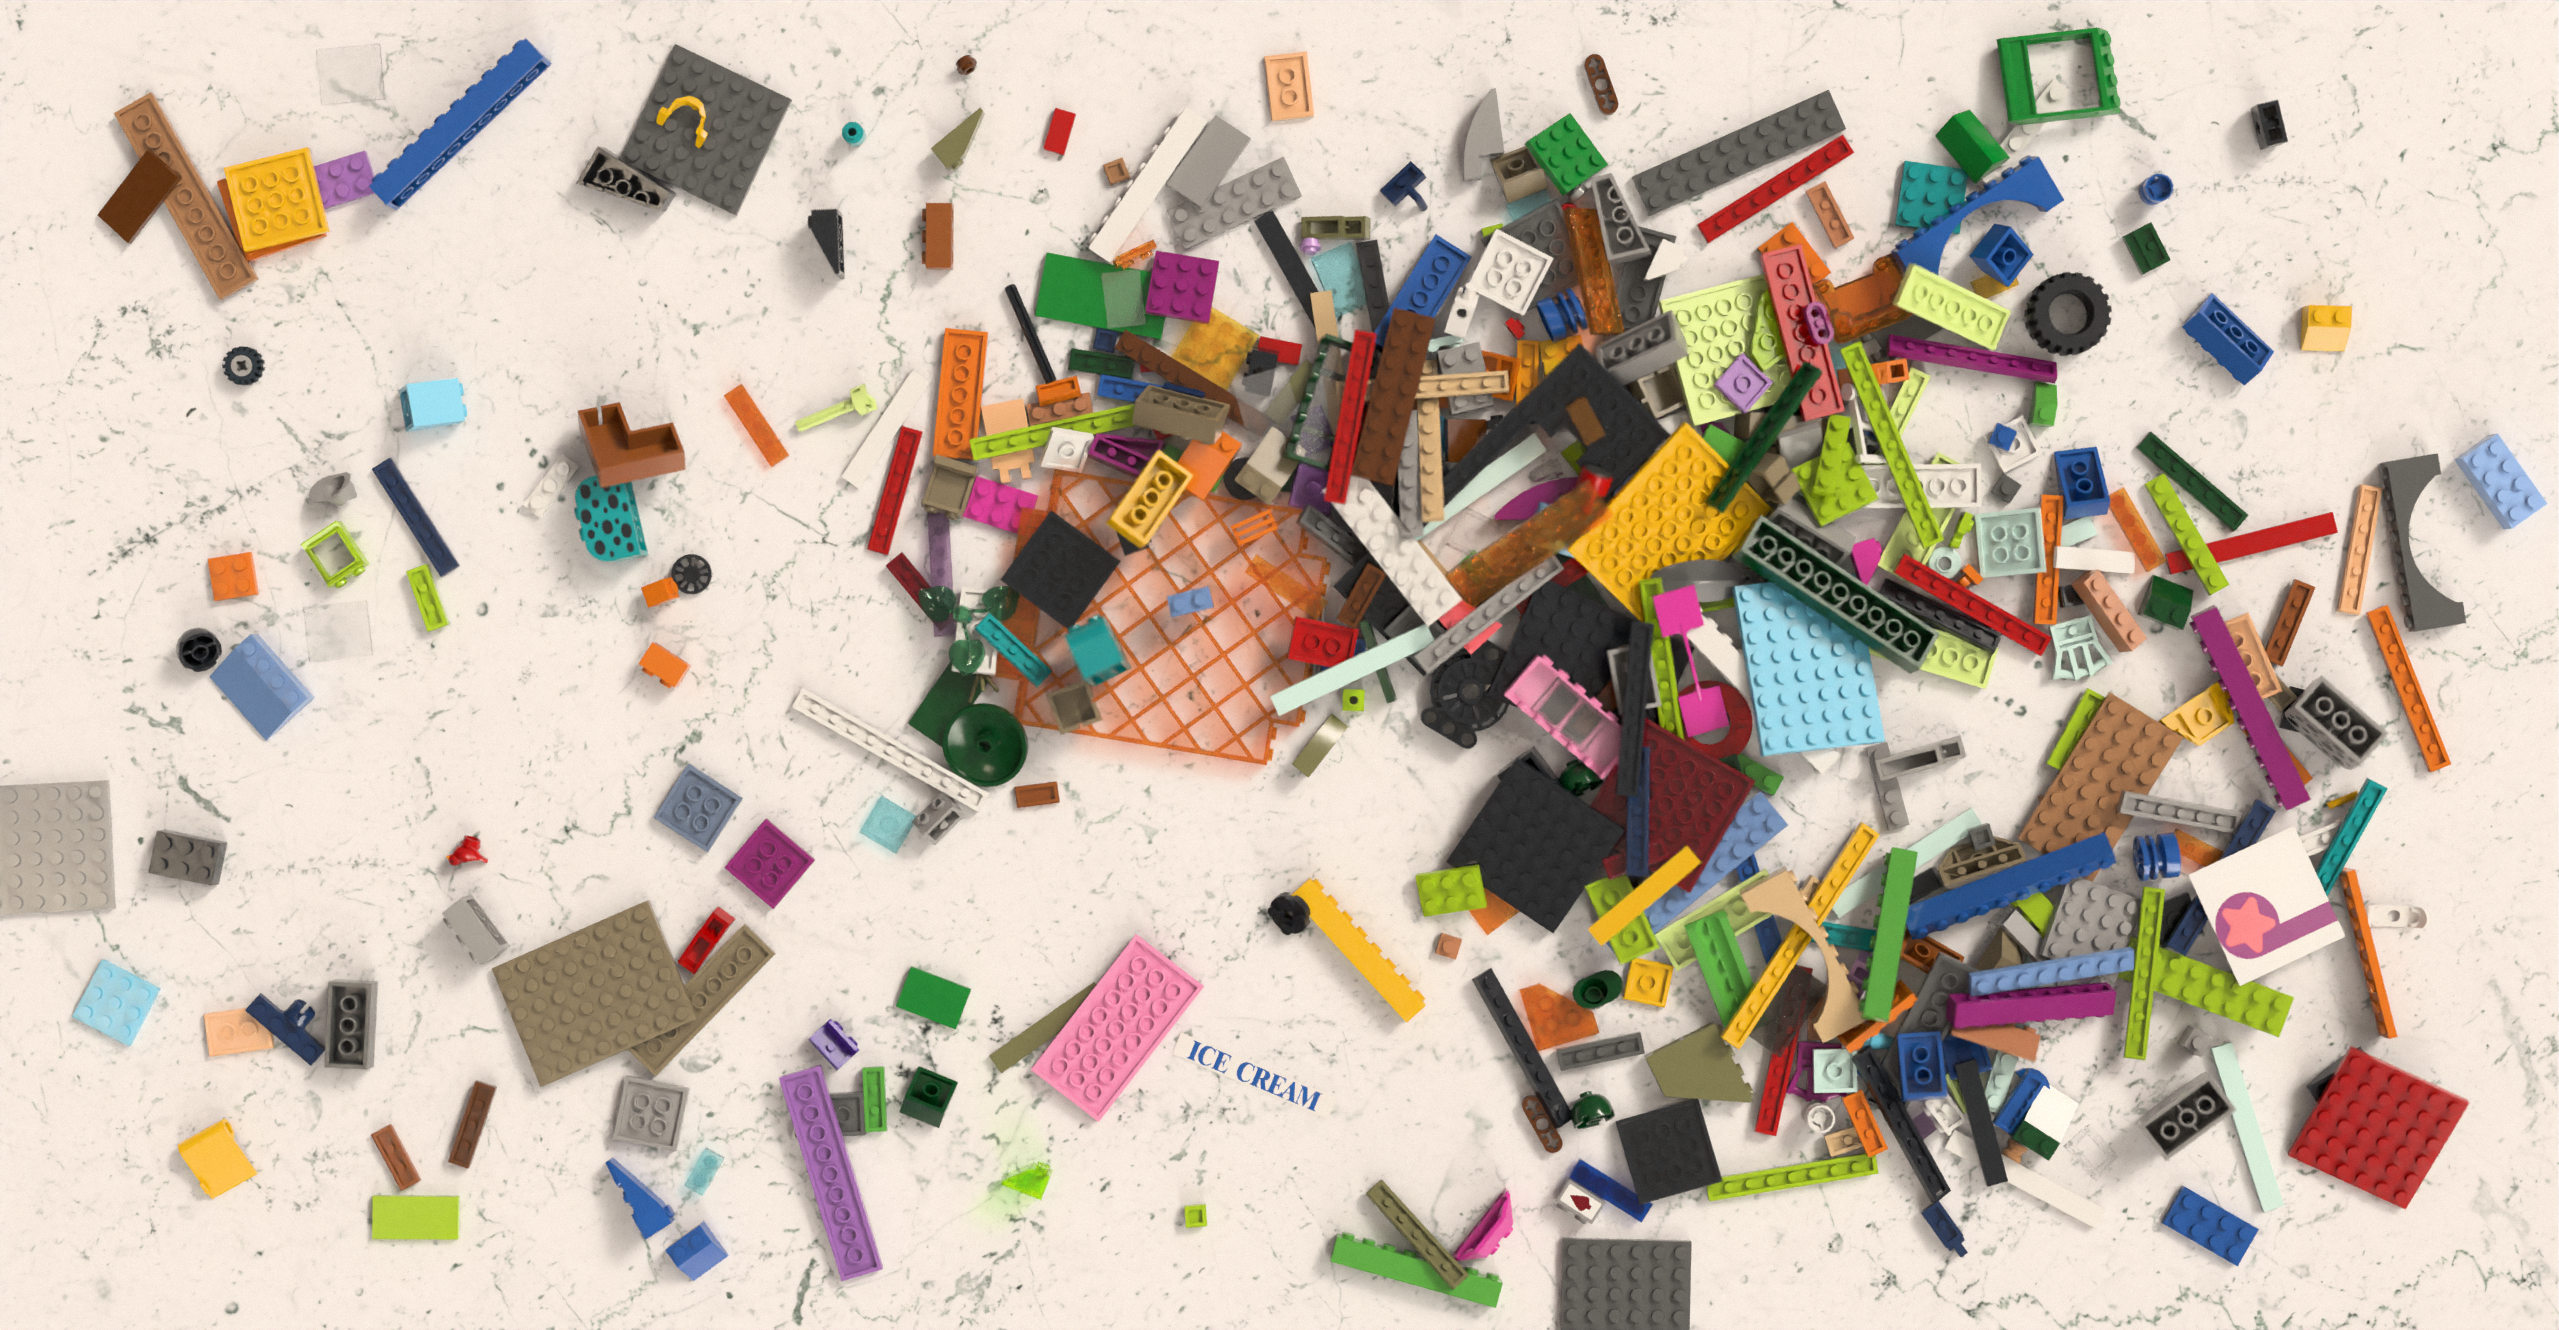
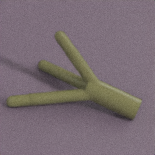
M976 675L968 703H971L979 680L981 691H985L984 678L995 692H999L998 687L988 675Z

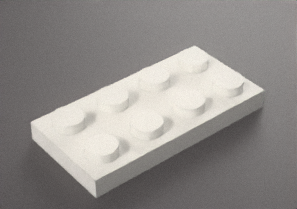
M961 588L952 672L995 675L998 651L974 629L989 613L1000 623L1002 622L1004 591Z

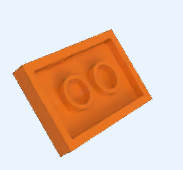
M1793 222L1757 248L1763 254L1802 244L1812 286L1831 273Z

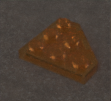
M1540 983L1519 989L1537 1051L1599 1033L1594 1013L1589 1009L1582 1008L1574 1001Z

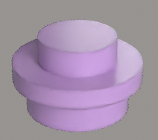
M1304 238L1299 245V249L1305 255H1315L1316 252L1321 250V245L1318 239Z

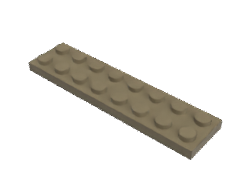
M744 924L685 984L698 1019L628 1050L654 1076H657L776 953L747 924Z

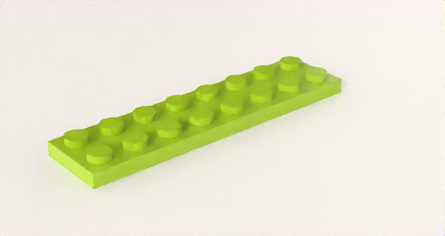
M2131 936L2128 947L2134 950L2135 960L2137 938ZM2161 947L2158 949L2154 991L2280 1037L2294 1000L2293 996L2252 981L2239 986L2234 974ZM2133 970L2119 972L2117 977L2132 982Z

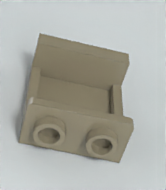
M936 454L931 477L924 498L921 500V507L924 508V511L931 514L943 513L946 518L951 520L963 519L978 473L977 466Z

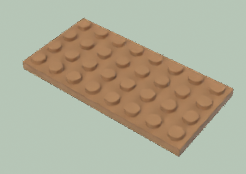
M2108 692L2017 838L2045 855L2105 832L2113 850L2134 815L2116 811L2122 790L2148 795L2183 737ZM2100 869L2081 878L2093 882Z

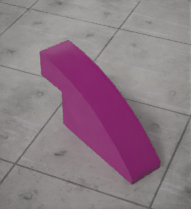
M1578 477L1551 480L1522 492L1503 506L1494 515V520H1532L1539 502L1559 507V495H1574L1578 493L1579 487L1576 485Z

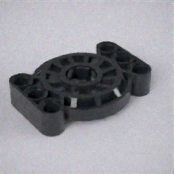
M1486 640L1472 654L1468 651H1462L1446 659L1435 670L1432 677L1430 697L1433 707L1425 708L1421 712L1422 723L1465 749L1474 747L1477 743L1475 731H1482L1493 726L1503 717L1509 706L1506 703L1503 711L1498 716L1496 713L1503 701L1487 694L1506 650ZM1491 648H1495L1499 653L1498 658L1494 661L1489 660L1487 657V651ZM1464 654H1469L1470 658L1465 659ZM1460 657V660L1452 663L1450 666L1447 664L1451 659ZM1444 666L1445 671L1442 673L1440 679L1437 680L1436 677L1441 668ZM1434 683L1438 684V688H1437L1438 697H1436V698H1434V691H1433V690H1434ZM1468 683H1474L1477 685L1479 693L1476 698L1469 700L1464 697L1463 688ZM1435 702H1439L1441 707H1437ZM1426 712H1435L1436 720L1433 723L1425 721L1424 716ZM1491 717L1495 719L1491 723L1482 726V722L1489 720ZM1446 722L1454 724L1455 729L1453 733H1444L1443 725ZM1472 724H1476L1477 728H1473ZM1465 733H1470L1473 736V741L1469 745H1464L1461 741V737Z

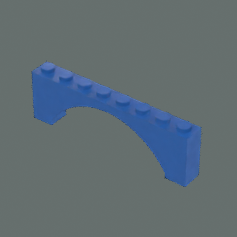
M2025 156L2018 161V166L2004 170L2001 173L2002 176L1997 180L1992 179L1986 182L1981 191H1974L1965 197L1966 201L1963 203L1952 205L1948 208L1949 212L1944 216H1936L1930 221L1931 224L1929 226L1915 230L1911 238L1908 240L1903 239L1896 243V248L1890 252L1904 275L1910 263L1938 276L1941 256L1951 233L1967 215L1981 206L2002 200H2016L2036 206L2040 212H2048L2064 201L2039 156Z

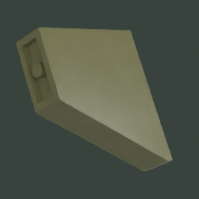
M1711 1022L1644 1055L1665 1097L1748 1103L1753 1101L1751 1095L1754 1092L1749 1082L1744 1083L1741 1077L1745 1074L1740 1064H1735L1732 1058L1735 1056L1730 1044L1726 1045L1720 1037L1723 1033L1720 1025L1716 1026L1714 1022Z

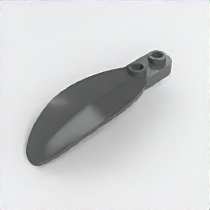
M1719 560L1680 562L1665 566L1650 576V578L1662 577L1664 593L1694 584L1698 602L1725 600L1733 597L1732 588L1734 586L1763 583V576L1754 570L1741 569L1734 564ZM1744 577L1747 579L1745 584L1743 583Z

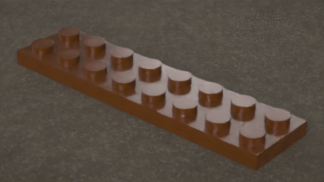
M1393 308L1351 476L1389 486L1394 485L1436 318Z

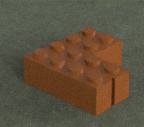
M620 402L601 406L602 425H599L597 407L578 411L579 430L601 488L686 470L685 451L673 422L631 431Z

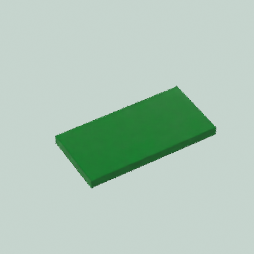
M1047 252L1035 316L1122 333L1126 329L1134 335L1162 340L1166 317L1145 314L1152 272Z

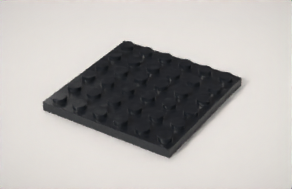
M1517 757L1446 862L1454 868L1479 864L1484 888L1551 933H1554L1585 889V886H1587L1603 863L1602 860L1608 856L1625 828Z

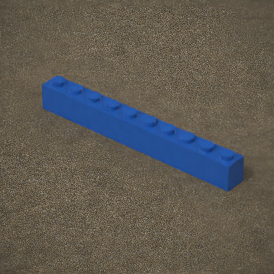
M2105 832L1911 905L1908 907L1907 928L1912 940L1925 938L1930 933L1946 930L1949 926L1956 923H1965L1977 915H1986L1989 911L1996 908H2004L2014 901L2025 900L2038 892H2046L2051 887L2067 884L2072 879L2080 876L2086 877L2099 869H2107L2116 863L2114 852Z

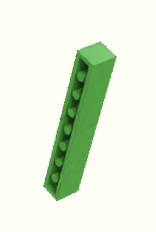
M1892 847L1890 853L1886 852L1884 865H1887V871L1882 873L1880 886H1884L1883 894L1878 895L1877 907H1880L1879 915H1875L1873 927L1877 929L1875 936H1871L1869 945L1873 952L1872 957H1868L1866 962V969L1869 970L1868 978H1864L1862 990L1866 991L1865 998L1860 999L1858 1009L1859 1012H1862L1861 1018L1887 1023L1890 1018L1918 855L1916 851Z
M1342 1232V1235L1337 1233L1330 1262L1496 1308L1503 1285L1499 1275L1489 1272L1484 1275L1478 1273V1269L1466 1267L1464 1270L1469 1276L1452 1290L1424 1258L1416 1256L1417 1253L1412 1250L1404 1249V1252L1396 1250V1247L1384 1243L1383 1246L1375 1244L1376 1241L1369 1238L1359 1240L1355 1239V1235Z

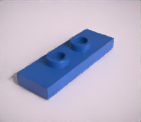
M2027 1069L1993 1119V1124L2012 1135L2047 1081Z

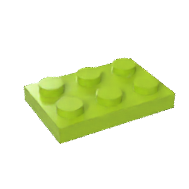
M1479 864L1418 873L1415 876L1424 917L1487 907Z

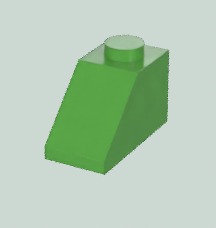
M2035 382L2028 424L2047 428L2054 426L2058 406L2057 385Z

